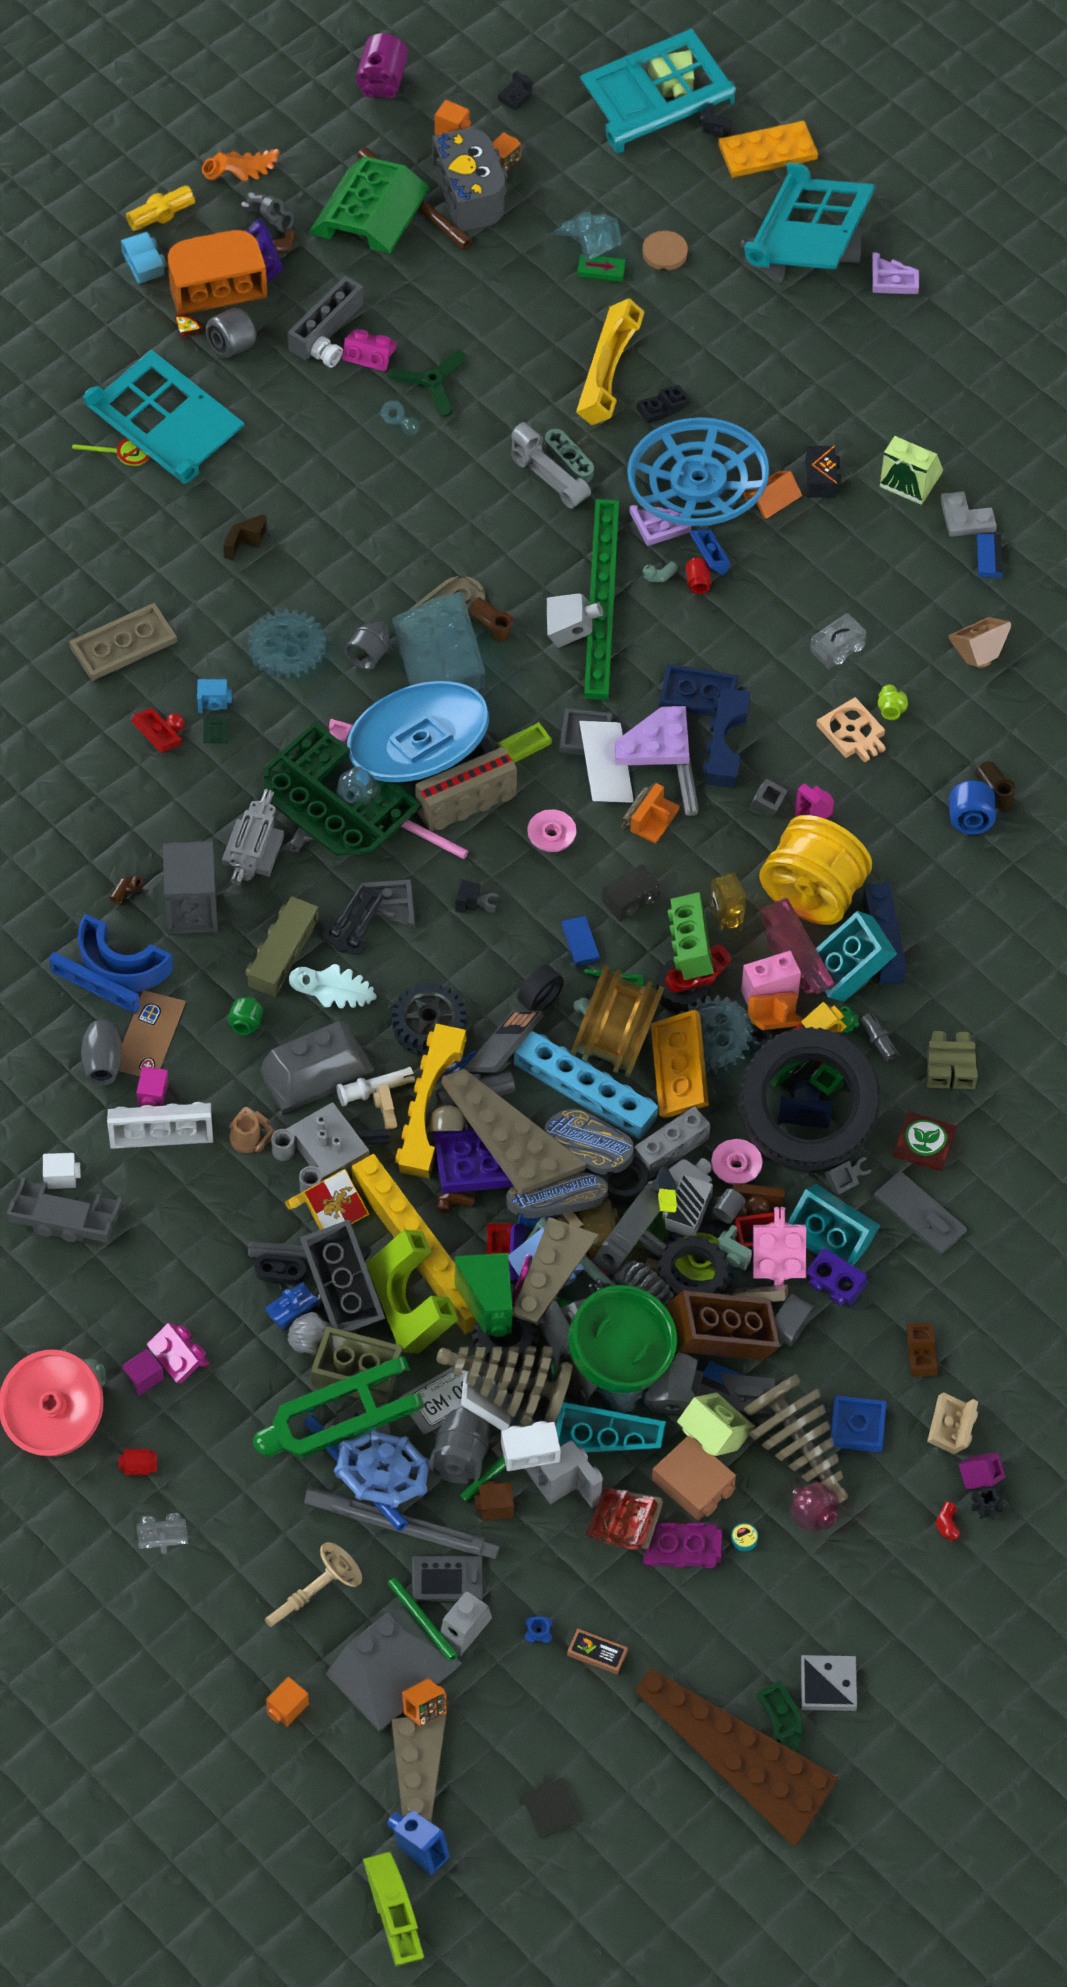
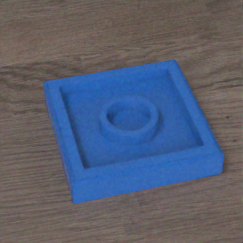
M834 1395L830 1438L832 1437L834 1441L833 1447L882 1453L887 1401Z

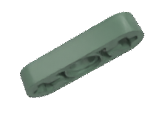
M549 430L545 434L546 449L575 480L581 478L586 483L590 482L594 477L593 463L562 430ZM570 452L575 454L576 457L566 459L563 455Z

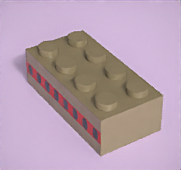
M501 747L416 783V800L422 804L417 814L425 827L433 832L435 830H442L458 820L463 821L479 811H486L500 802H507L517 794V767L505 748Z

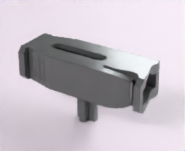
M655 1181L647 1183L593 1258L594 1263L609 1274H615L637 1242L658 1257L667 1246V1244L647 1231L660 1212L658 1195L652 1191L653 1188L656 1189Z

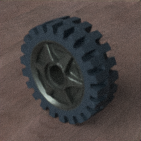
M425 982V987H422L420 983L415 984L414 990L410 986L406 989V994L402 992L399 995V999L394 1003L392 1010L395 1038L397 1037V1042L400 1046L403 1044L404 1049L407 1051L412 1049L414 1055L418 1056L419 1052H422V1056L424 1054L428 1055L430 1048L427 1046L428 1034L430 1031L434 1032L436 1024L466 1030L467 1015L462 998L458 997L457 992L453 991L451 993V988L448 986L442 989L440 983H435V987H431V982ZM431 1018V1019H434V1020H432V1021H426L425 1019Z

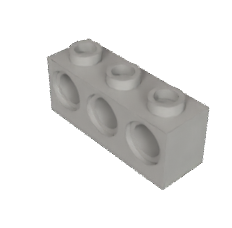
M694 1106L634 1146V1157L639 1158L645 1164L648 1170V1179L657 1175L661 1168H667L709 1139L710 1123Z

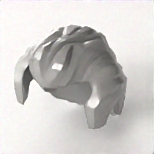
M309 1312L296 1318L289 1327V1345L299 1353L306 1352L310 1353L311 1356L317 1355L318 1343L322 1341L326 1326H332L317 1313Z

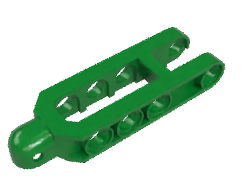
M398 1357L280 1405L273 1420V1425L261 1429L255 1434L253 1438L255 1450L264 1457H271L286 1451L303 1459L340 1444L343 1440L352 1439L421 1410L425 1405L420 1393L408 1395L377 1408L370 1392V1388L388 1382V1378L406 1370L410 1371L406 1358ZM356 1391L359 1392L367 1413L301 1440L292 1437L288 1427L290 1418L308 1411L312 1413L317 1407L332 1401L335 1403L339 1402V1398Z

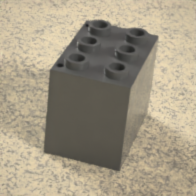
M200 840L188 843L171 842L163 844L164 897L168 935L218 932L213 841L206 842Z

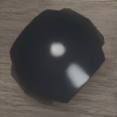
M753 1025L744 1035L745 1047L751 1054L755 1055L767 1041L775 1038V1034L771 1029L761 1030L756 1025Z

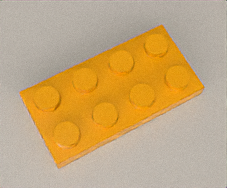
M805 121L719 139V147L732 178L785 167L787 163L799 164L818 159V152Z
M692 1010L651 1023L659 1116L665 1119L685 1113L694 1106L696 1109L708 1106L700 1013Z

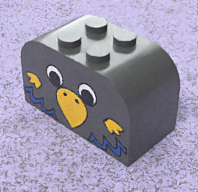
M472 128L433 135V168L455 227L463 232L490 226L498 222L504 214L505 194H507L505 179H507L505 167L500 165L498 149L494 150L489 136L480 130Z

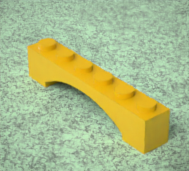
M630 298L609 308L576 413L591 426L612 417L617 401L612 396L611 391L615 368L628 341L635 331L639 330L645 313Z
M436 1024L434 1032L430 1031L428 1034L427 1046L430 1048L428 1055L424 1054L420 1066V1069L423 1070L422 1078H417L414 1093H417L415 1102L411 1101L409 1105L408 1116H411L409 1125L405 1124L403 1128L402 1139L405 1140L403 1149L398 1148L395 1163L399 1164L400 1173L430 1179L436 1153L435 1147L429 1145L426 1136L428 1104L433 1090L444 1072L455 1061L461 1062L467 1039L466 1030Z

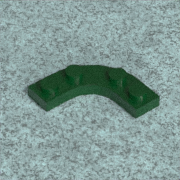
M778 1681L757 1692L756 1697L771 1720L774 1728L772 1739L797 1753L802 1734L800 1714L782 1682Z

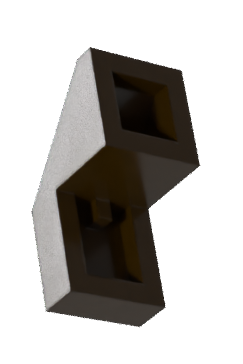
M262 514L231 526L223 543L224 558L233 561L241 543L259 548L267 532V516Z

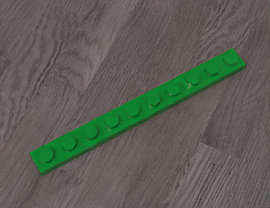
M596 499L590 604L599 602L603 609V616L592 619V632L588 635L584 699L608 700L619 500Z

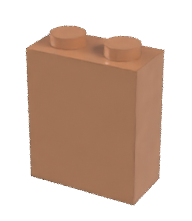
M689 1436L660 1461L652 1471V1481L697 1521L704 1515L710 1516L717 1508V1503L722 1498H729L736 1489V1475L715 1456L705 1452L702 1445Z

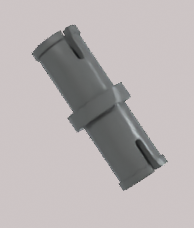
M868 1013L860 1019V1023L870 1036L871 1044L878 1048L885 1062H891L899 1056V1052L888 1038V1031L881 1027L874 1013Z

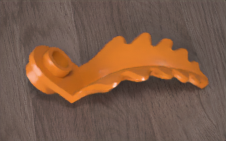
M272 149L270 152L266 150L263 154L257 152L254 156L251 153H245L241 156L235 151L228 154L219 152L213 158H209L204 162L202 172L211 181L216 180L226 171L232 172L242 181H248V175L257 180L259 179L258 172L267 175V168H274L273 162L276 163L278 161L277 157L280 151L277 149Z

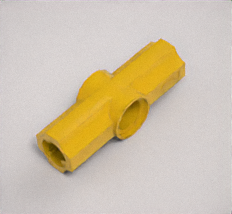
M188 185L182 186L166 195L156 193L147 200L145 205L126 213V219L133 231L140 230L156 221L166 223L173 218L175 212L194 204L195 198Z

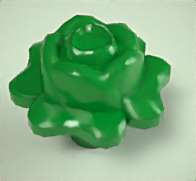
M841 1007L840 1011L844 1015L841 1020L847 1026L842 1032L848 1033L853 1028L859 1026V1015L854 1014V1011L850 1010L849 1007Z

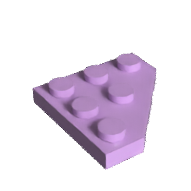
M686 706L660 707L616 740V765L689 764Z

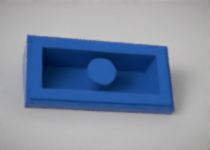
M711 529L692 530L690 534L709 567L724 575L731 563Z

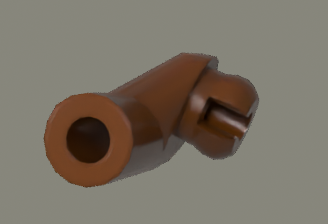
M286 230L284 238L273 241L278 254L291 251L296 238L294 230Z
M466 1192L445 1193L437 1198L436 1208L441 1213H447L451 1208L450 1206L456 1203L472 1207L475 1195Z

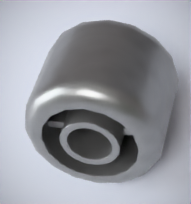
M240 308L227 310L212 317L207 322L206 335L208 342L214 352L222 358L233 357L250 349L255 344L256 329L250 316Z

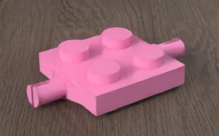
M774 1207L773 1223L753 1225V1278L774 1280V1286L784 1285V1281L790 1278H806V1225L786 1223L785 1207H780V1217L779 1207Z

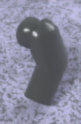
M299 827L288 847L293 852H299L303 843L315 839Z

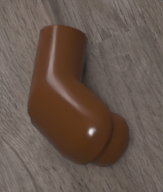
M140 876L121 879L109 897L110 900L115 904H120L126 894L140 891L144 886V880Z

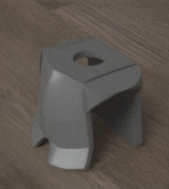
M678 1352L675 1360L671 1362L664 1374L647 1391L644 1399L646 1407L657 1414H683L693 1398L698 1396L703 1373L696 1371L698 1360L690 1355Z

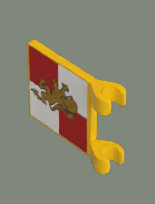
M345 1169L285 1201L289 1210L306 1203L320 1230L346 1220H350L351 1224L369 1215Z

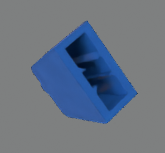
M415 1811L409 1812L406 1817L396 1812L389 1818L387 1825L393 1829L398 1847L430 1876L450 1858L444 1832Z

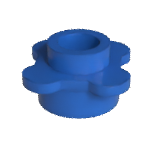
M537 1616L529 1617L526 1620L525 1624L528 1627V1632L525 1634V1639L527 1642L542 1641L543 1643H549L552 1640V1635L550 1634L552 1620L550 1618ZM540 1628L541 1632H537L536 1629Z

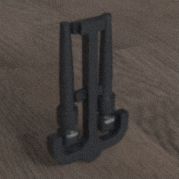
M361 884L342 916H339L336 921L337 925L333 926L328 923L324 930L326 940L333 944L338 952L346 951L353 955L361 954L366 948L367 943L360 941V939L366 934V929L384 896ZM362 892H365L368 895L355 917L350 915ZM372 898L377 899L364 921L360 920ZM347 919L352 921L342 938L336 940L330 936L331 931L334 937H339L341 929L348 922ZM358 924V925H360V927L358 926V928H357L356 931H355V934H356V935L353 936V937L351 938V940H350L351 946H353V947H358V948L354 949V948L348 946L347 940L349 939V937H350V935L352 934L354 928H355L356 925Z

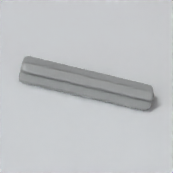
M689 757V764H677L685 814L687 816H696L699 808Z

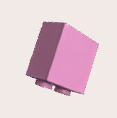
M791 950L743 966L741 992L747 1005L749 1003V996L790 991L798 995L801 972Z

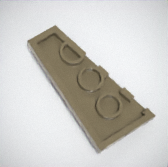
M549 1217L513 1309L512 1316L538 1324L556 1299L559 1291L566 1285L578 1264L582 1262L588 1250L597 1241L599 1234Z
M446 1713L421 1727L409 1717L392 1719L402 1816L404 1817L409 1812L415 1811L430 1823L432 1821Z

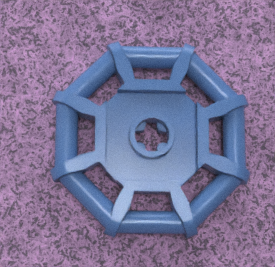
M374 1429L353 1439L343 1440L339 1444L340 1452L334 1473L337 1478H341L354 1492L356 1499L360 1501L365 1499L390 1505L391 1508H397L400 1503L416 1496H423L427 1492L426 1483L430 1469L429 1459L424 1458L410 1442L409 1437L377 1432ZM369 1444V1448L363 1451L357 1449L363 1445ZM404 1451L413 1460V1462H408V1460L402 1455ZM349 1459L356 1461V1466H349ZM379 1467L385 1468V1469L387 1470V1472L384 1471V1470H378V1468H379ZM409 1473H417L415 1481L409 1478ZM375 1488L382 1489V1492L375 1491Z

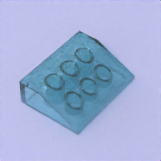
M463 592L436 597L392 618L410 686L424 682L450 681L467 685L474 690L485 688L486 672Z

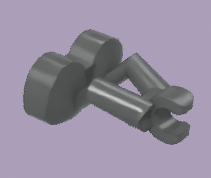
M249 192L247 203H241L246 211L261 213L278 232L285 234L286 230L291 229L293 225L294 215L291 211L283 209L284 204L280 198L272 195L267 196L266 194L255 195Z

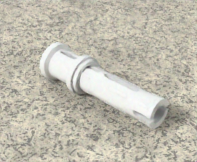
M407 1067L406 1069L368 1080L358 1078L354 1083L347 1085L337 1084L336 1089L339 1101L342 1106H347L348 1102L354 1100H367L370 1094L377 1093L376 1088L380 1085L388 1084L389 1089L414 1083V1076L404 1077L413 1074L411 1067Z

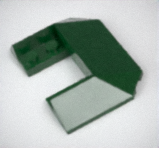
M314 721L264 767V790L268 789V793L269 790L274 792L270 804L336 856L372 854L422 807V804L394 782L380 781L353 807L345 803L322 785L320 781L350 754V748Z

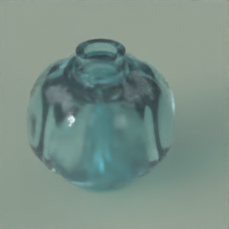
M356 766L339 777L336 794L351 807L358 801H366L365 806L373 803V797L379 795L382 788L380 787V781L375 780L371 775L370 771L372 770Z

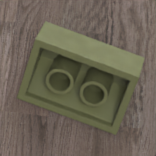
M326 1326L311 1369V1385L324 1388L377 1365L401 1357L403 1348L400 1345ZM397 1375L388 1378V1382L370 1388L375 1403H384V1405L389 1403ZM358 1391L348 1395L361 1399Z

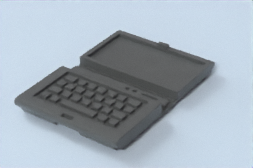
M553 1301L536 1327H538V1333L545 1346L552 1347L553 1353L551 1357L556 1368L558 1369L563 1362L572 1363L568 1389L576 1403L584 1406L597 1386L590 1382L575 1365L568 1343L570 1326L557 1302Z

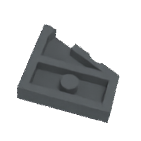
M411 879L361 883L365 887L384 896L375 913L376 915L411 928L415 927ZM362 892V903L368 895L365 892ZM372 898L365 911L369 912L377 899Z

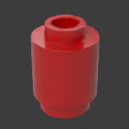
M696 557L691 559L686 564L688 587L695 594L706 593L711 586L710 567L703 558Z
M149 1448L124 1449V1454L118 1457L119 1471H124V1476L150 1475V1472H157L156 1451H150Z

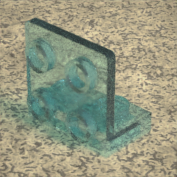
M589 212L578 215L577 219L563 222L561 227L555 229L556 235L580 237L584 259H592L622 244L617 218L607 217L606 214L595 216Z

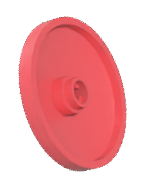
M43 1350L33 1353L19 1361L10 1370L0 1390L1 1424L9 1438L27 1452L44 1457H57L71 1453L86 1443L99 1425L104 1404L100 1381L93 1369L85 1361L71 1353L60 1350Z

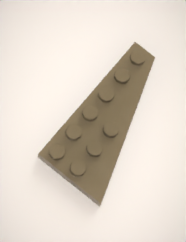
M465 1069L442 1077L441 1084L520 1195L585 1171L587 1164Z

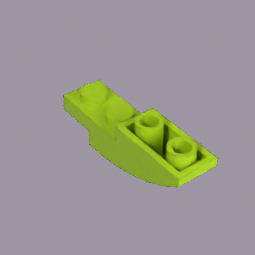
M391 1852L363 1859L377 1912L381 1914L395 1967L422 1960L424 1955L416 1931L418 1926Z

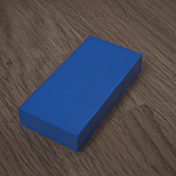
M586 916L562 921V929L575 967L598 962L600 956Z

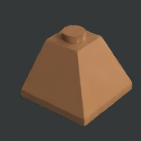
M988 617L948 635V637L968 665L983 668L990 665L991 660L999 657L1010 631L1011 623L1010 621Z

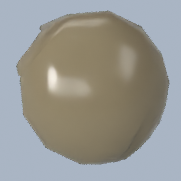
M453 1105L440 1106L431 1114L429 1131H462L464 1127L468 1129L469 1122L458 1107Z

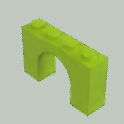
M406 1229L373 1256L366 1265L387 1317V1322L395 1337L396 1344L402 1346V1352L419 1354L457 1322L458 1318L448 1297L430 1296L414 1311L410 1309L406 1299L407 1280L411 1272L432 1253L423 1231Z

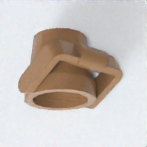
M244 1107L229 1125L232 1147L236 1151L246 1154L253 1153L254 1151L260 1153L272 1139V1135L275 1132V1129L269 1124V1120L259 1111L255 1112L248 1107ZM260 1127L265 1128L268 1131L264 1138L262 1129Z

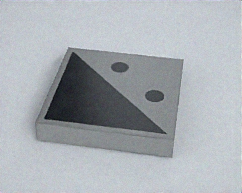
M801 1655L802 1710L856 1711V1656Z

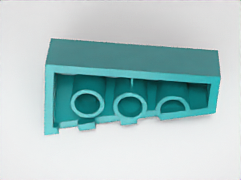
M565 1402L562 1403L556 1423L559 1446L561 1447L572 1440L577 1447L581 1446L585 1452L662 1449L666 1429L665 1421Z

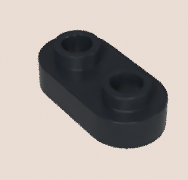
M262 1254L254 1263L255 1275L262 1281L296 1285L301 1283L306 1277V1265L303 1260L297 1257ZM265 1268L272 1269L270 1272L263 1271ZM291 1271L297 1272L296 1275H290L289 1273Z

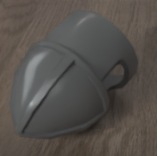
M375 620L366 622L358 627L354 632V636L344 647L347 658L361 669H373L388 652L390 636L388 625L385 622ZM357 646L366 651L369 657L364 662L360 661L352 654L351 648Z

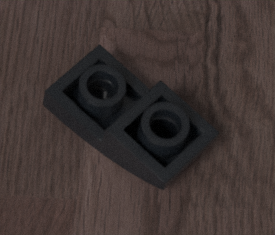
M680 385L660 389L656 397L638 401L636 408L648 424L678 412L690 404V399Z

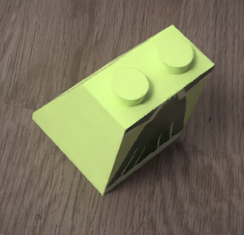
M894 436L884 452L880 487L922 505L943 472L938 455Z

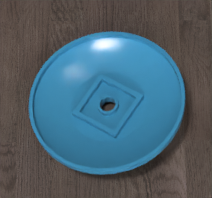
M432 681L399 689L375 702L357 719L347 740V747L350 748L349 758L353 766L360 773L369 778L384 782L413 781L440 773L464 759L483 739L489 725V711L486 702L476 690L457 682Z

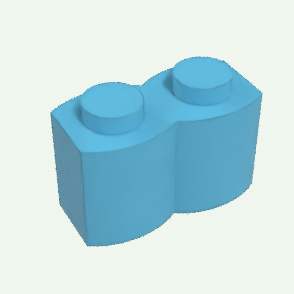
M145 232L121 240L123 255L139 284L164 276V268L167 267L166 260L163 254L159 255L157 252L158 246L154 237L150 238L149 234Z

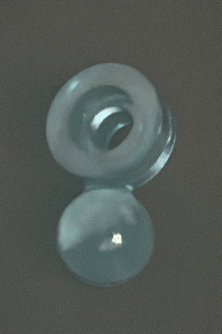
M388 401L383 405L381 416L387 424H400L402 431L409 436L415 435L419 431L420 424L418 420L414 417H405L404 408L399 402ZM395 409L398 412L397 416L390 417L389 411Z

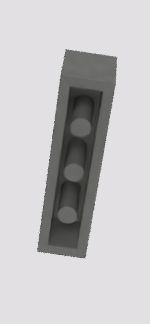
M344 276L288 331V350L307 361L312 356L311 348L314 342L321 336L329 339L364 304L363 286Z

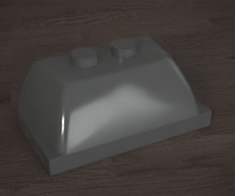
M337 1021L272 1049L264 1059L260 1070L261 1076L282 1114L337 1092V1084L347 1085L356 1082L358 1078L367 1079L374 1076V1069L349 1025L342 1021Z
M350 1220L300 1237L332 1328L350 1332L385 1319Z

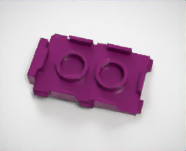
M660 1523V1525L655 1526L649 1548L646 1549V1555L643 1557V1564H646V1566H674V1568H683L684 1566L714 1568L716 1563L722 1562V1529H717L716 1524L687 1523L685 1525V1523Z

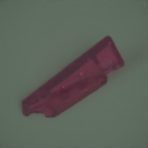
M783 898L762 908V922L767 932V946L775 955L791 950L801 972L800 987L806 994L813 992L819 994L831 988L834 982L789 899Z

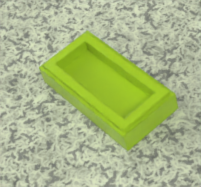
M538 722L498 742V748L504 747L513 763L551 745L552 739Z

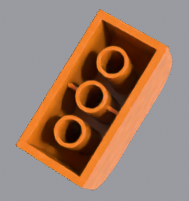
M231 230L182 240L176 243L168 253L170 290L178 315L267 297L265 263L256 238L248 232Z

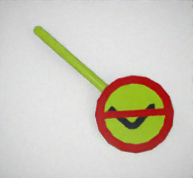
M127 438L122 440L117 448L72 445L73 449L117 453L119 460L129 466H140L150 459L146 453Z

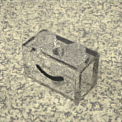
M846 613L811 637L810 652L830 669L835 665L843 663L852 653L862 650L865 646L866 630L851 615Z

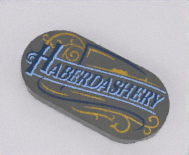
M568 1109L560 1111L553 1115L546 1123L545 1132L587 1164L586 1168L592 1172L607 1174V1172L614 1171V1173H618L626 1169L634 1159V1146L628 1135L583 1110Z
M577 1173L522 1195L513 1186L507 1192V1207L512 1213L518 1215L519 1212L524 1214V1217L530 1219L592 1209L601 1205L603 1199H607L608 1184L598 1175Z

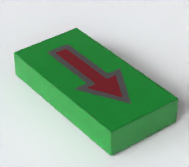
M580 254L577 277L623 282L626 259Z

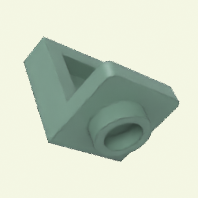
M732 1225L728 1232L725 1230L722 1232L717 1244L719 1245V1250H723L725 1253V1260L728 1261V1264L746 1270L751 1263L752 1250L735 1241L737 1227Z

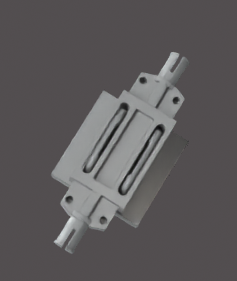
M265 789L261 801H252L249 810H245L242 820H236L222 858V865L229 866V868L234 870L230 880L233 884L240 885L241 880L249 881L254 877L255 873L270 877L285 836L283 830L273 828L276 810L270 804L274 792L271 790L268 793V789Z

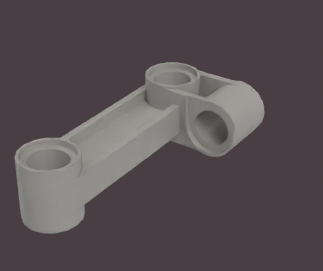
M525 422L520 423L513 430L511 435V455L514 461L520 467L527 465L560 493L562 502L568 508L573 509L591 495V490L581 478L575 480L542 452L543 438L539 433Z

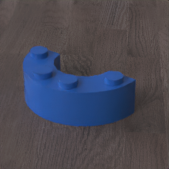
M87 914L83 916L78 929L79 950L83 967L133 992L150 989L160 984L172 973V954L151 944L144 951L135 955L115 953L107 946L109 940L107 924Z

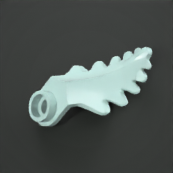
M333 964L321 972L307 967H298L289 976L291 987L298 992L316 996L324 1007H330L334 1000L339 1008H344L346 1001L349 1002L352 1008L356 1007V1002L359 1006L363 1007L365 1002L369 1005L372 1000L377 998L373 992L374 988H368V981L361 983L363 979L361 975L352 980L353 971L347 969L340 974V966L337 964Z

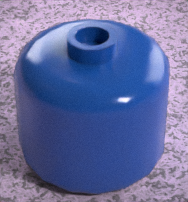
M969 780L957 784L951 790L949 795V813L952 826L963 834L975 835L988 831L996 821L995 795L989 785L982 781Z

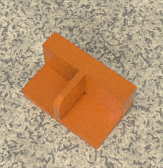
M655 783L631 817L630 831L652 843H657L679 812L680 806L665 799L664 787Z
M793 991L749 996L747 1020L761 1030L804 1026L801 1022L803 1018L795 1014L798 995Z

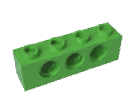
M700 892L672 898V909L668 910L670 923L673 924L670 925V931L674 940L672 941V947L675 954L674 963L676 970L682 971L684 980L713 974L706 913Z

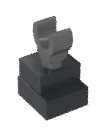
M461 879L456 898L455 912L465 913L466 909L475 911L476 906L480 905L487 912L494 913L496 905L489 904L488 902H498L499 895L495 893L479 895L481 884Z

